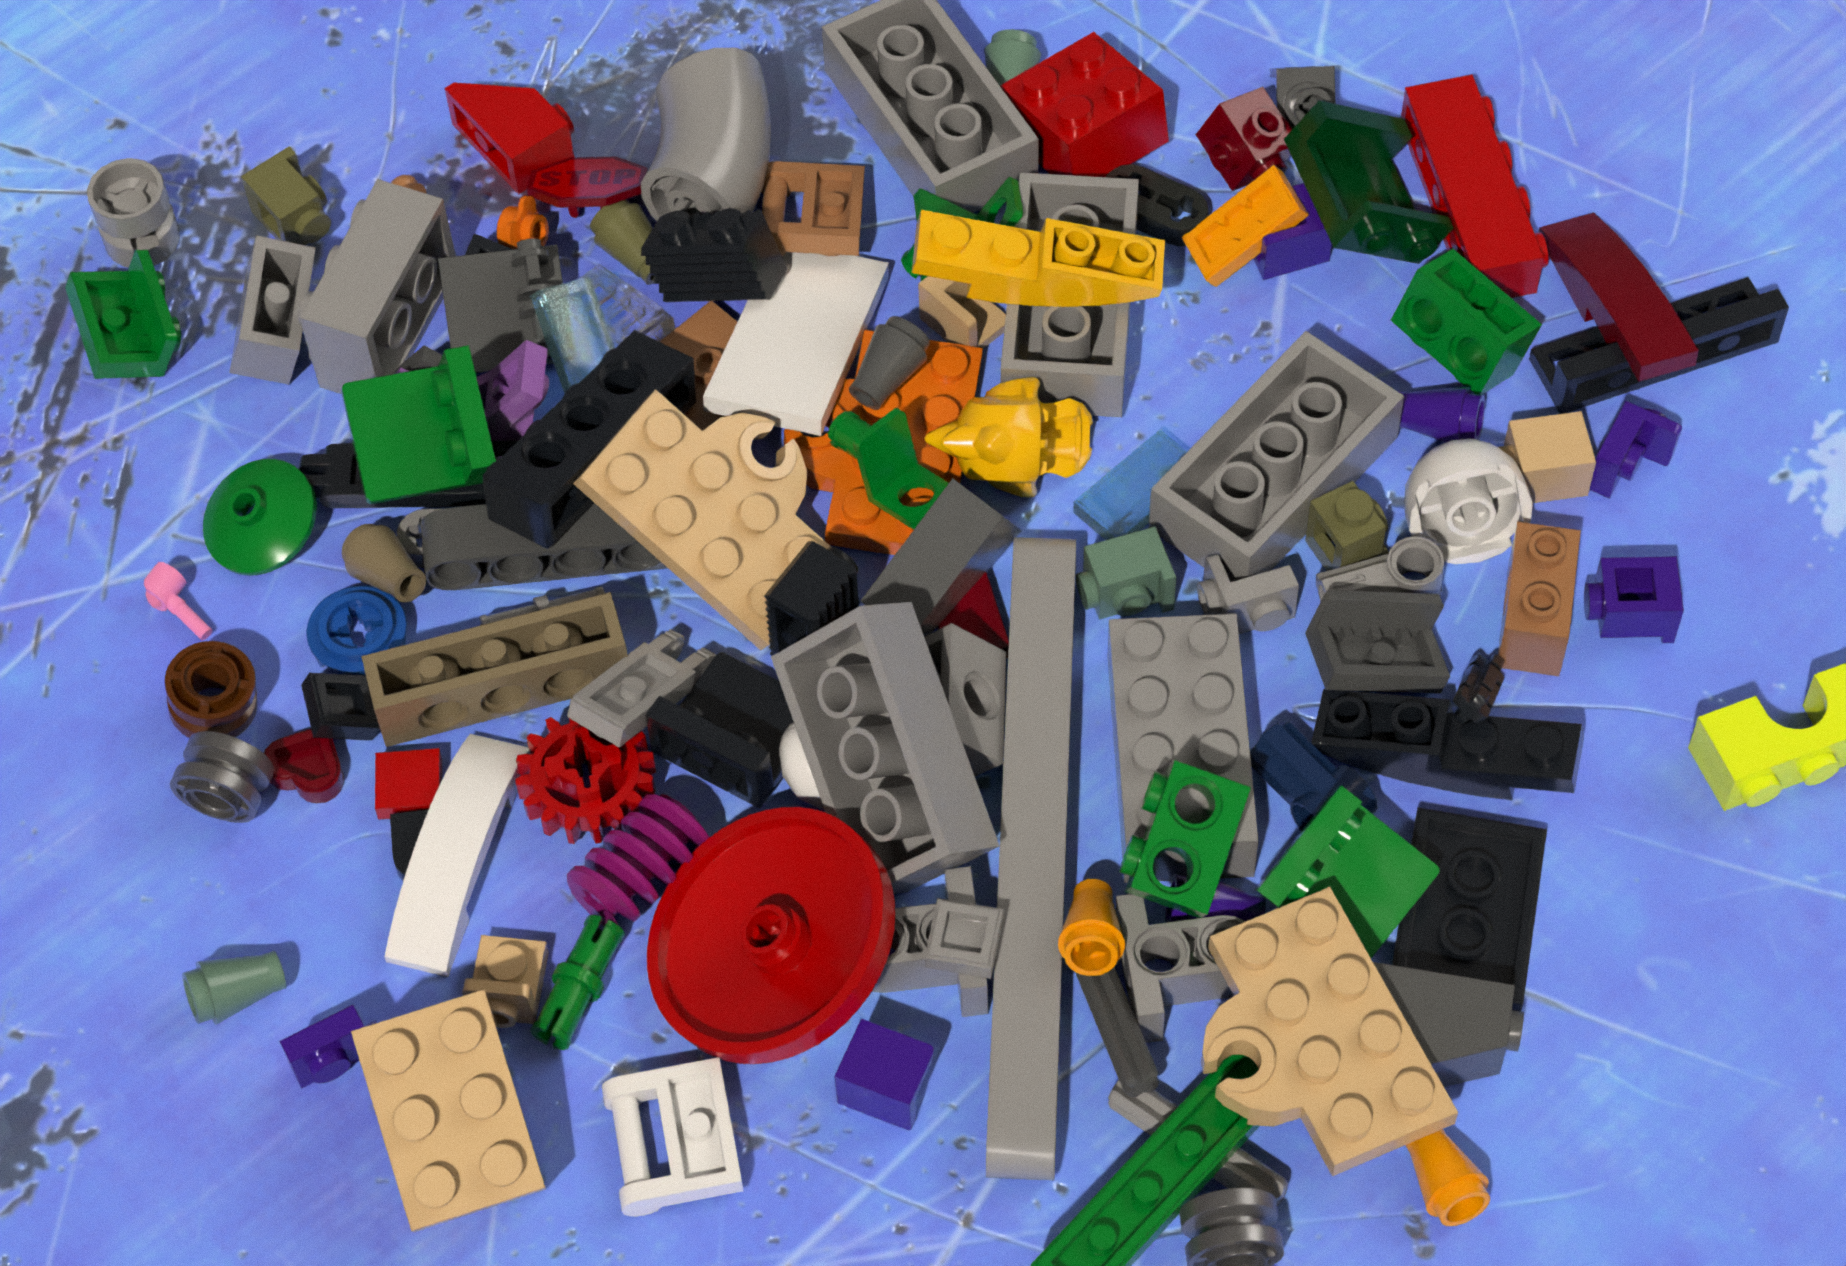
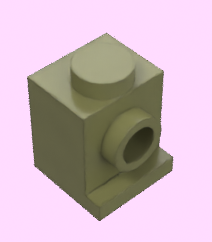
M290 146L241 176L251 212L275 239L307 245L320 240L329 231L331 220L323 211V206L328 203L326 195L313 176L307 174L302 177L297 155Z
M1354 481L1310 501L1305 541L1326 571L1389 553V550L1384 545L1385 532L1388 530L1385 514L1380 505L1368 493L1360 490Z

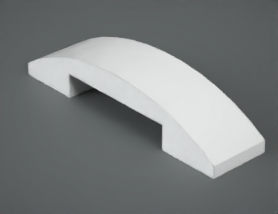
M469 734L459 748L438 787L416 841L389 932L384 956L386 962L445 977L449 976L469 923V916L466 910L503 809L504 807L512 808L518 792L515 779L520 777L516 763L517 755L531 754L529 747Z

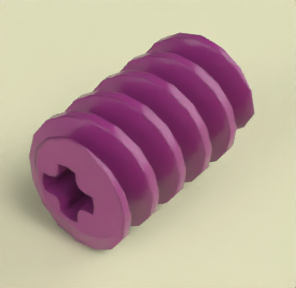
M647 794L639 802V812H629L621 820V830H611L603 838V848H592L586 854V867L574 866L567 873L568 886L572 895L590 915L602 917L601 924L604 927L608 919L617 924L614 918L617 913L635 922L641 914L632 898L637 895L653 904L659 896L650 880L654 877L666 885L673 883L676 876L668 862L671 859L680 865L684 862H690L693 856L686 844L691 842L699 847L709 838V835L695 816L679 801L665 794L660 796Z

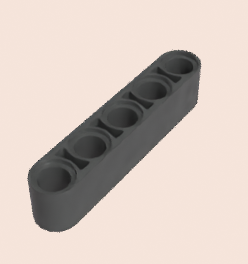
M595 503L548 549L489 520L486 504L435 510L427 514L421 522L426 582L430 586L441 590H464L667 569L662 562Z

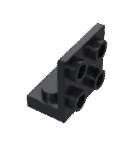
M720 652L716 654L680 706L659 696L645 715L651 749L654 754L761 809L783 777L779 747L781 737L786 728L793 723V719L780 682L726 653Z

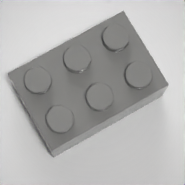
M377 179L366 200L361 199L356 204L346 236L340 245H335L330 250L320 282L314 292L309 291L304 296L298 312V322L303 329L308 346L309 359L313 363L319 387L341 394L342 386L345 383L394 374L395 370L414 354L444 299L438 258L456 256L443 198Z

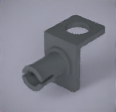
M1334 66L1270 68V77L1276 78L1277 108L1289 122L1292 129L1319 100L1336 104Z

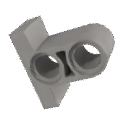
M971 866L944 869L946 900L976 904ZM936 904L895 908V929L891 945L895 952L888 956L885 967L872 992L888 993L957 984L962 1017L988 1014L987 978L925 968V953Z
M1133 894L1116 896V914L1125 941V950L1121 956L1128 1000L1146 1043L1163 1041L1164 1006L1234 996L1215 960L1210 956L1211 953L1208 945L1210 936L1245 922L1244 920L1235 916L1219 915L1149 925L1144 898ZM1163 959L1170 962L1174 967L1165 972H1155L1148 969L1144 964L1150 960Z

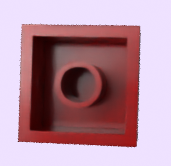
M1095 32L1090 33L1000 85L1038 137V164L1049 174L1106 177L1115 168L1121 165L1132 164L1169 142L1163 89Z

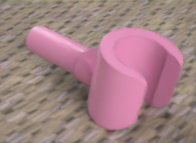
M158 562L144 579L148 603L160 611L168 609L201 641L207 639L213 630L178 596L186 586L185 578L169 564Z

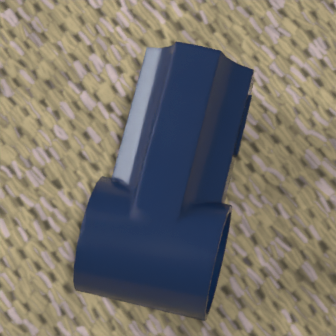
M1290 722L1285 724L1277 723L1261 735L1259 741L1250 750L1251 767L1290 805L1291 815L1300 831L1304 829L1335 788L1340 785L1361 800V805L1372 814L1378 809L1373 791L1355 770L1346 765H1340L1336 768Z

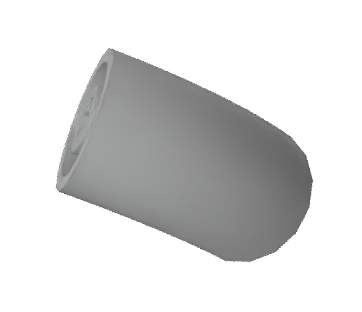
M712 48L694 53L678 61L666 71L656 87L657 103L661 116L660 139L651 167L641 182L642 199L650 215L656 221L666 213L677 210L688 212L690 216L696 212L700 215L709 212L712 215L717 211L728 208L737 209L741 213L748 210L753 213L764 186L770 159L771 122L767 87L760 62L752 53L738 48Z

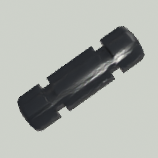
M1478 653L1471 659L1453 699V702L1458 707L1453 717L1460 724L1463 725L1470 719L1477 725H1481L1488 718L1505 678L1500 672L1504 661L1497 654L1487 659Z

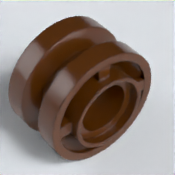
M204 641L184 648L171 660L165 674L167 706L172 723L183 735L190 738L194 733L210 731L236 737L249 727L257 711L256 678L251 661L241 650L224 642ZM207 688H220L224 690L221 694L212 697L198 694Z

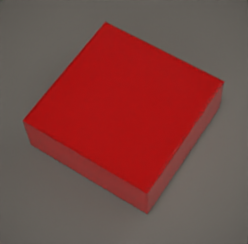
M439 748L375 753V811L378 820L390 819V814L430 808L442 781V756Z

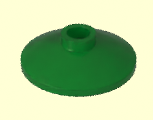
M278 459L255 460L231 472L221 481L211 495L204 513L203 536L211 556L227 570L248 576L272 572L285 565L303 548L315 524L317 501L311 482L294 465ZM255 504L253 510L247 514L248 510Z

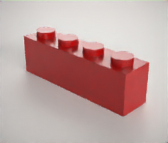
M1472 74L1405 87L1401 118L1405 120L1413 136L1407 142L1433 214L1448 216L1454 227L1443 239L1447 251L1451 249L1457 251L1511 298L1537 293L1541 270L1548 266L1547 244L1541 232L1534 233L1529 221L1530 203L1525 188L1523 186L1516 187L1513 180L1510 149L1505 140L1498 141L1494 131V110L1490 98L1487 95H1480Z

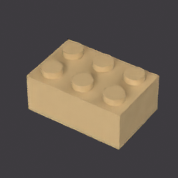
M484 989L351 1031L411 1232L421 1231L546 1190Z

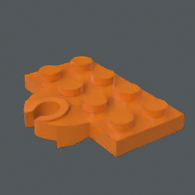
M864 330L855 378L874 331ZM929 340L930 346L925 352L927 361L900 385L878 410L870 409L859 403L849 392V387L855 379H845L826 426L830 428L833 420L845 411H852L859 415L862 420L873 425L894 408H898L906 414L918 464L948 483L952 478L961 483L962 470L957 458L926 443L924 438L927 433L956 421L967 402L976 396L983 348ZM784 429V445L794 438L801 450L807 469L806 485L812 489L833 492L825 530V541L832 546L895 555L914 529H911L868 501L858 460L843 450L833 447L830 444L832 440L828 438V433L820 437H809L799 431ZM927 488L911 489L901 497L900 502L908 507L921 506L931 500L934 492Z

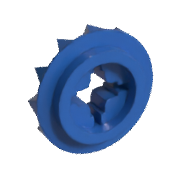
M352 586L330 594L315 607L307 624L306 636L309 648L320 667L327 666L337 674L361 673L366 676L361 656L406 645L408 623L401 605L390 594L375 587ZM355 616L358 617L359 624H363L365 631H367L365 634L366 642L363 643V647L359 648L348 637L351 635V626H354L352 617Z

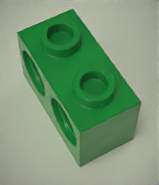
M1454 249L1417 269L1390 320L1407 334L1416 345L1423 348L1452 373L1461 384L1470 387L1473 393L1480 395L1514 375L1542 326L1538 320Z
M1176 760L1168 766L1165 775L1154 771L1141 806L1142 810L1152 813L1144 837L1132 834L1119 870L1120 873L1130 876L1125 892L1197 918L1208 915L1251 787ZM1187 788L1195 789L1206 797L1209 813L1204 822L1199 824L1188 823L1178 815L1175 808V798L1180 790ZM1172 851L1184 859L1187 865V877L1181 886L1167 887L1156 879L1153 872V862L1158 853Z

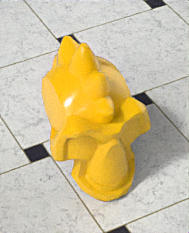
M1026 377L999 383L987 391L985 397L970 399L961 410L956 421L927 433L924 439L926 443L956 457L960 469L966 478L988 481L999 490L1020 497L1032 498L1037 495L1036 481L1040 475L1054 473L1068 478L1082 471L1092 453V448L1090 447V426L1093 424L1091 413L1083 403L1070 398L1055 403H1041L1038 398L1040 381L1035 377Z

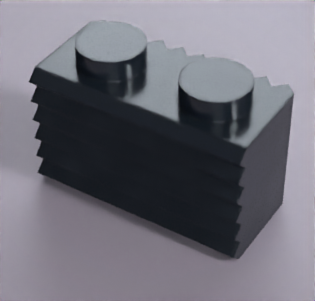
M728 208L717 211L712 215L709 212L702 215L696 212L691 216L685 211H672L659 218L641 247V256L646 257V265L650 266V274L655 275L654 284H659V293H663V302L667 303L770 300L787 270L786 264L760 209L753 213L750 210L741 213L737 209Z
M808 541L764 595L766 598L764 603L767 605L765 610L768 612L766 614L768 618L766 623L769 625L767 629L769 631L768 636L770 637L768 642L771 644L769 647L771 656L859 607L858 567L845 552L834 547L826 549L814 541Z

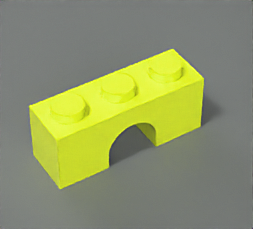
M1846 663L1814 674L1802 705L1813 724L1811 727L1792 729L1776 723L1768 716L1757 696L1697 718L1688 749L1723 811L1744 803L1748 807L1760 806L1775 798L1782 789L1801 782L1808 786L1822 783L1835 775L1840 768L1846 766Z

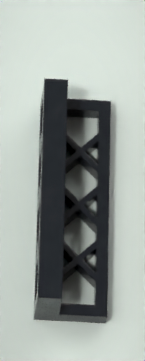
M1749 277L1670 303L1699 350L1696 366L1638 382L1618 343L1607 345L1598 327L1532 348L1529 360L1559 414L1568 413L1779 342L1789 306L1778 289L1759 295ZM1558 361L1555 369L1552 362Z

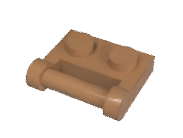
M783 161L768 163L764 186L761 191L763 194L762 213L782 257L786 252L815 253L824 256H859L865 166ZM792 191L804 192L801 223L784 222L786 198Z

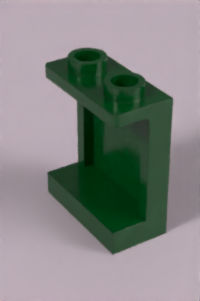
M1319 100L1284 138V141L1333 248L1420 264L1435 252L1438 244L1454 227L1448 216L1415 210L1391 159L1413 137L1405 120Z

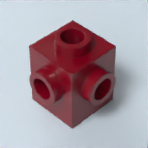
M1264 87L1219 103L1195 134L1208 153L1212 165L1221 173L1232 191L1249 185L1273 165L1284 173L1287 170L1285 162L1291 154L1284 138L1290 133L1292 128Z

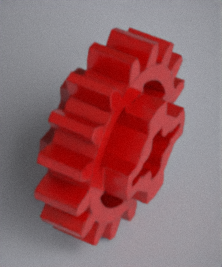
M549 717L545 720L548 735L543 738L530 733L526 739L531 754L517 755L516 763L520 777L515 779L519 799H525L523 804L529 820L541 817L544 834L551 836L560 827H563L566 831L568 843L575 844L580 837L581 831H590L595 844L602 843L603 828L612 826L614 830H621V820L629 812H639V802L643 799L642 797H645L647 794H655L656 788L652 774L656 773L653 752H647L646 736L642 731L619 748L609 741L598 737L592 731L570 718L568 724L561 726L558 721ZM584 763L588 765L589 774H592L589 776L591 784L589 788H585L583 777H580L583 776L582 764Z

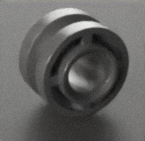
M210 731L192 734L183 752L185 762L177 766L170 781V788L174 795L187 806L212 818L234 823H244L253 820L261 804L259 792L264 791L268 787L274 773V766L271 760L256 747L230 735Z
M1255 1188L1222 1189L1203 1194L1188 1201L1179 1211L1182 1232L1185 1236L1191 1238L1185 1246L1187 1266H1272L1284 1256L1281 1233L1271 1227L1278 1219L1275 1197L1267 1191Z

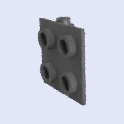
M525 239L517 242V249L438 258L450 347L457 348L469 345L475 373L489 372L526 340L548 349L546 365L574 362L557 245L541 246L540 239Z

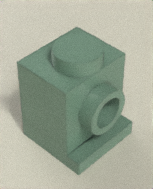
M1155 526L1084 546L1083 572L1076 574L1077 589L1086 610L1095 608L1099 620L1117 614L1120 616L1135 615L1145 610L1149 605L1156 603L1159 604L1162 613L1174 610L1176 575Z

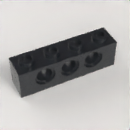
M636 330L616 348L607 351L600 363L581 382L572 385L560 402L541 420L534 421L516 444L503 456L495 458L496 462L488 466L486 472L482 475L488 519L548 549L594 504L573 483L655 389L683 414L697 402L694 358Z

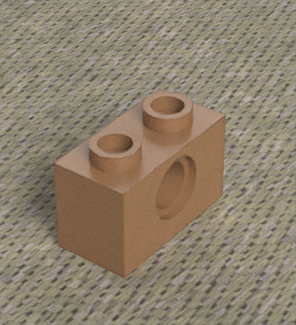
M1517 522L1508 563L1498 646V656L1504 661L1502 668L1560 676L1569 640L1581 530Z

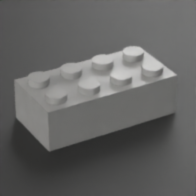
M880 0L822 26L825 72L913 196L921 188L974 213L984 207L1008 177L1018 180L1019 183L1020 172L1038 173V137L937 0Z
M1020 172L1019 189L1023 216L1015 227L1041 232L1046 218L1136 235L1139 179ZM1131 302L1078 307L1007 304L1000 368L1001 383L1019 378L1035 377L1040 381L1038 398L1041 403H1055L1070 398L1083 403L1092 416L1122 417Z
M1305 331L1151 488L1149 528L1155 526L1162 539L1202 567L1205 565L1206 557L1218 554L1230 582L1272 570L1306 534L1310 501L1351 481L1356 482L1396 440L1399 432L1404 395Z
M912 602L859 606L771 656L825 812L849 825L873 847L887 869L894 894L908 892L943 875L944 869L957 868L1000 846Z
M1237 614L1109 619L1107 660L1122 859L1132 834L1144 837L1152 813L1142 810L1141 806L1154 771L1165 775L1168 766L1176 760L1251 787L1220 879L1254 877L1258 849V831ZM1191 788L1182 789L1178 792L1175 798V808L1178 815L1188 823L1199 824L1204 822L1209 813L1206 797L1198 790ZM1163 851L1158 853L1154 859L1153 872L1158 881H1172L1175 874L1187 876V865L1179 854L1172 851ZM1123 874L1124 883H1128L1130 876Z

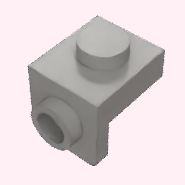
M1218 554L1205 558L1203 581L1197 583L1198 599L1204 615L1237 614L1239 634L1255 629L1262 632L1270 631L1283 625L1288 619L1295 618L1299 584L1290 565L1230 582Z

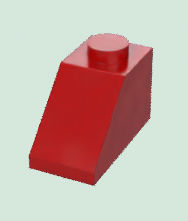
M456 82L444 88L452 125L518 195L527 190L531 171L568 158H574L571 134L574 133V125L569 115L558 103L550 105L535 88Z

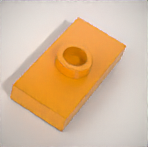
M1273 165L1181 238L1206 281L1217 287L1261 253L1262 238L1265 235L1295 227L1308 217L1309 214L1284 172Z

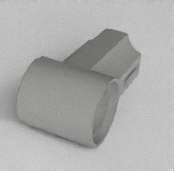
M1419 536L1406 537L1396 542L1388 554L1316 574V587L1320 602L1324 594L1329 590L1425 593L1441 596L1444 571L1443 553L1437 544L1427 538ZM1407 572H1419L1425 575L1426 578L1414 581L1406 579L1402 575Z

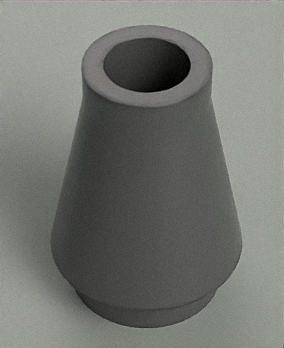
M897 316L890 317L886 324L877 325L857 376L849 387L850 394L862 405L873 410L880 409L884 401L927 361L925 352L930 346V341L926 334L913 323Z

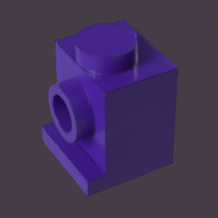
M1677 556L1600 558L1595 581L1586 582L1584 587L1586 620H1598L1600 638L1661 637V643L1675 642L1684 612Z

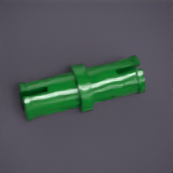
M598 915L587 916L584 927L567 961L557 964L551 976L553 977L552 982L555 985L536 1022L533 1023L530 1029L531 1034L543 1044L547 1045L553 1035L556 1037L553 1048L567 1050L589 1002L598 1001L604 989L601 978L618 944L622 942L625 936L622 928L608 919L605 928L601 930L599 926L602 922V917Z

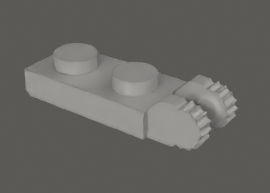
M669 629V631L661 634L649 644L646 642L642 643L630 652L628 657L622 658L573 695V698L570 700L567 717L592 731L598 737L620 748L647 726L645 715L659 696L676 704L692 691V688L716 654L702 647L680 663L676 659L682 651L685 639L680 633Z

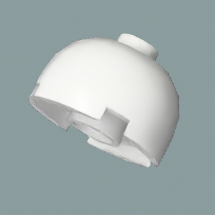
M1476 439L1452 440L1434 447L1418 460L1405 484V518L1412 537L1427 538L1437 544L1443 553L1444 562L1478 563L1502 554L1512 546L1510 537L1515 533L1517 522H1531L1533 501L1519 467L1513 458L1488 442Z

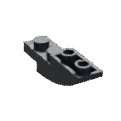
M1323 689L1311 743L1323 755L1375 774L1462 794L1512 800L1514 788L1574 793L1584 733L1582 724L1488 716L1481 725H1477L1470 719L1462 725L1453 717L1454 713L1449 699Z

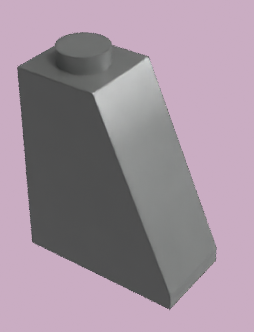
M952 478L861 599V602L865 605L912 602L925 637L935 630L1022 530Z
M1373 962L1444 1087L1500 1074L1506 1050L1518 1052L1524 1012L1512 1010L1515 985Z

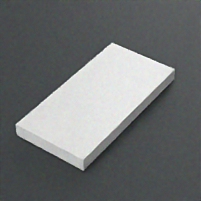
M786 252L782 258L787 270L770 300H747L703 395L704 412L723 416L738 413L763 416L774 421L775 427L821 436L862 342L864 330L868 328L889 279V263L853 255L824 256L815 253Z

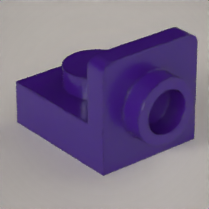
M1626 401L1596 456V465L1590 490L1610 499L1621 477L1629 481L1633 479L1643 457L1663 466H1668L1674 456L1682 426L1668 419L1657 410L1642 408Z
M351 1005L279 1041L301 1089L314 1082L319 1084L327 1083L342 1076L352 1063L359 1060L351 1031L377 1023L376 1020L364 1026L354 1005Z

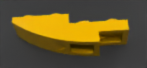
M921 210L916 224L912 273L967 283L966 298L996 303L1048 307L1101 306L1128 303L1160 296L1163 284L1165 240L1046 218L1041 232Z

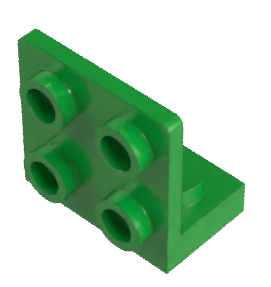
M469 345L445 349L439 365L436 367L348 382L342 386L341 394L366 502L369 504L483 483L482 475L486 472L488 466L496 462Z
M1340 785L1335 788L1255 890L1277 908H1280L1330 887L1367 953L1372 958L1437 877L1440 870L1434 862L1361 805V800Z

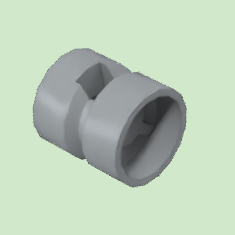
M126 158L112 161L101 167L91 177L87 188L88 202L94 219L99 226V233L105 249L111 259L123 267L129 268L135 250H148L154 266L167 260L177 248L180 233L173 208L169 202V195L163 177L157 168L144 160Z

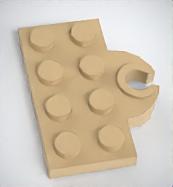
M655 389L573 484L758 649L763 650L770 645L768 642L770 639L768 636L769 631L767 629L769 625L766 623L768 620L766 614L768 612L765 610L767 605L764 603L766 601L764 595L808 541H814L826 549L831 547L795 515L806 495L807 469L801 450L793 438L776 451V464L774 468L765 467L754 458L751 445L753 440L762 439L771 432L775 424L774 421L763 416L738 413L721 417L702 431Z
M1330 887L1210 936L1208 949L1234 996L1217 1008L1206 1026L1201 1067L1203 1074L1216 1072L1222 1061L1231 1055H1244L1256 1063L1258 1071L1253 1076L1245 1079L1226 1078L1216 1086L1215 1098L1226 1108L1248 1119L1247 1125L1274 1127L1301 1118L1332 1176H1335L1455 1124L1458 1116L1456 1107Z

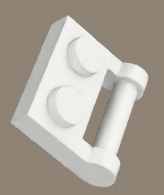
M719 1057L613 1077L602 1084L604 1106L613 1113L624 1186L619 1190L621 1211L624 1215L634 1217L645 1216L658 1211L664 1206L744 1191ZM658 1099L671 1175L651 1179L639 1105L644 1101Z

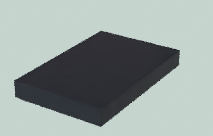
M1417 807L1411 845L1434 862L1440 871L1398 924L1392 965L1515 985L1512 1010L1521 1011L1524 1002L1547 829Z

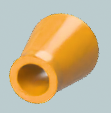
M1086 879L1076 885L1073 892V901L1058 939V949L1070 969L1081 975L1098 976L1109 972L1114 968L1125 950L1124 937L1113 903L1112 888L1109 884L1099 879Z
M1443 1129L1405 1145L1410 1153L1428 1214L1438 1217L1445 1226H1457L1474 1219L1487 1208L1490 1202V1195L1486 1190L1489 1184L1488 1178L1450 1139Z

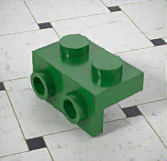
M135 250L128 271L70 272L65 289L94 378L164 376L172 353L179 350L181 329L178 319L170 315L165 300L164 277L160 271H155L149 251Z

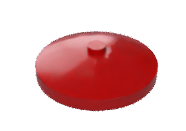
M780 807L750 814L723 827L695 849L692 853L693 858L691 861L684 862L675 873L676 879L666 887L652 920L647 946V972L653 998L666 1021L677 1033L701 1051L715 1058L719 1057L721 1060L739 1064H763L788 1059L820 1044L847 1023L859 1010L872 992L885 967L892 945L896 914L892 883L881 858L868 842L839 818L826 812L803 807Z

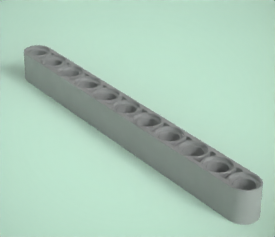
M1014 537L997 895V908L1003 909V924L994 963L986 1178L1052 1181L1055 1179L1062 955L1058 949V939L1063 928L1076 539Z

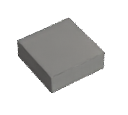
M937 898L925 953V968L991 979L1003 924V909Z

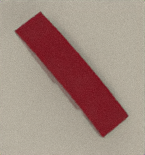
M1595 213L1539 228L1538 232H1541L1545 238L1548 255L1584 322L1594 319L1607 345L1618 343L1638 382L1696 366L1699 350L1674 308L1644 265L1623 240Z

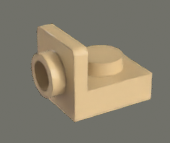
M481 935L473 978L465 979L462 991L463 996L484 989L495 1026L498 1028L512 1027L516 1022L533 1024L537 1018L549 955L546 941Z

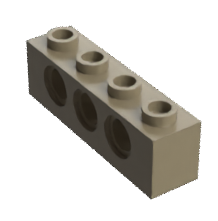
M611 592L364 655L361 658L386 747L572 699L573 695L622 658L628 657L612 595Z

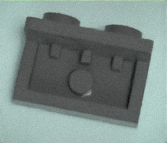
M1350 590L1327 591L1305 632L1325 690L1442 693L1450 678V674L1432 631L1444 607L1440 595Z

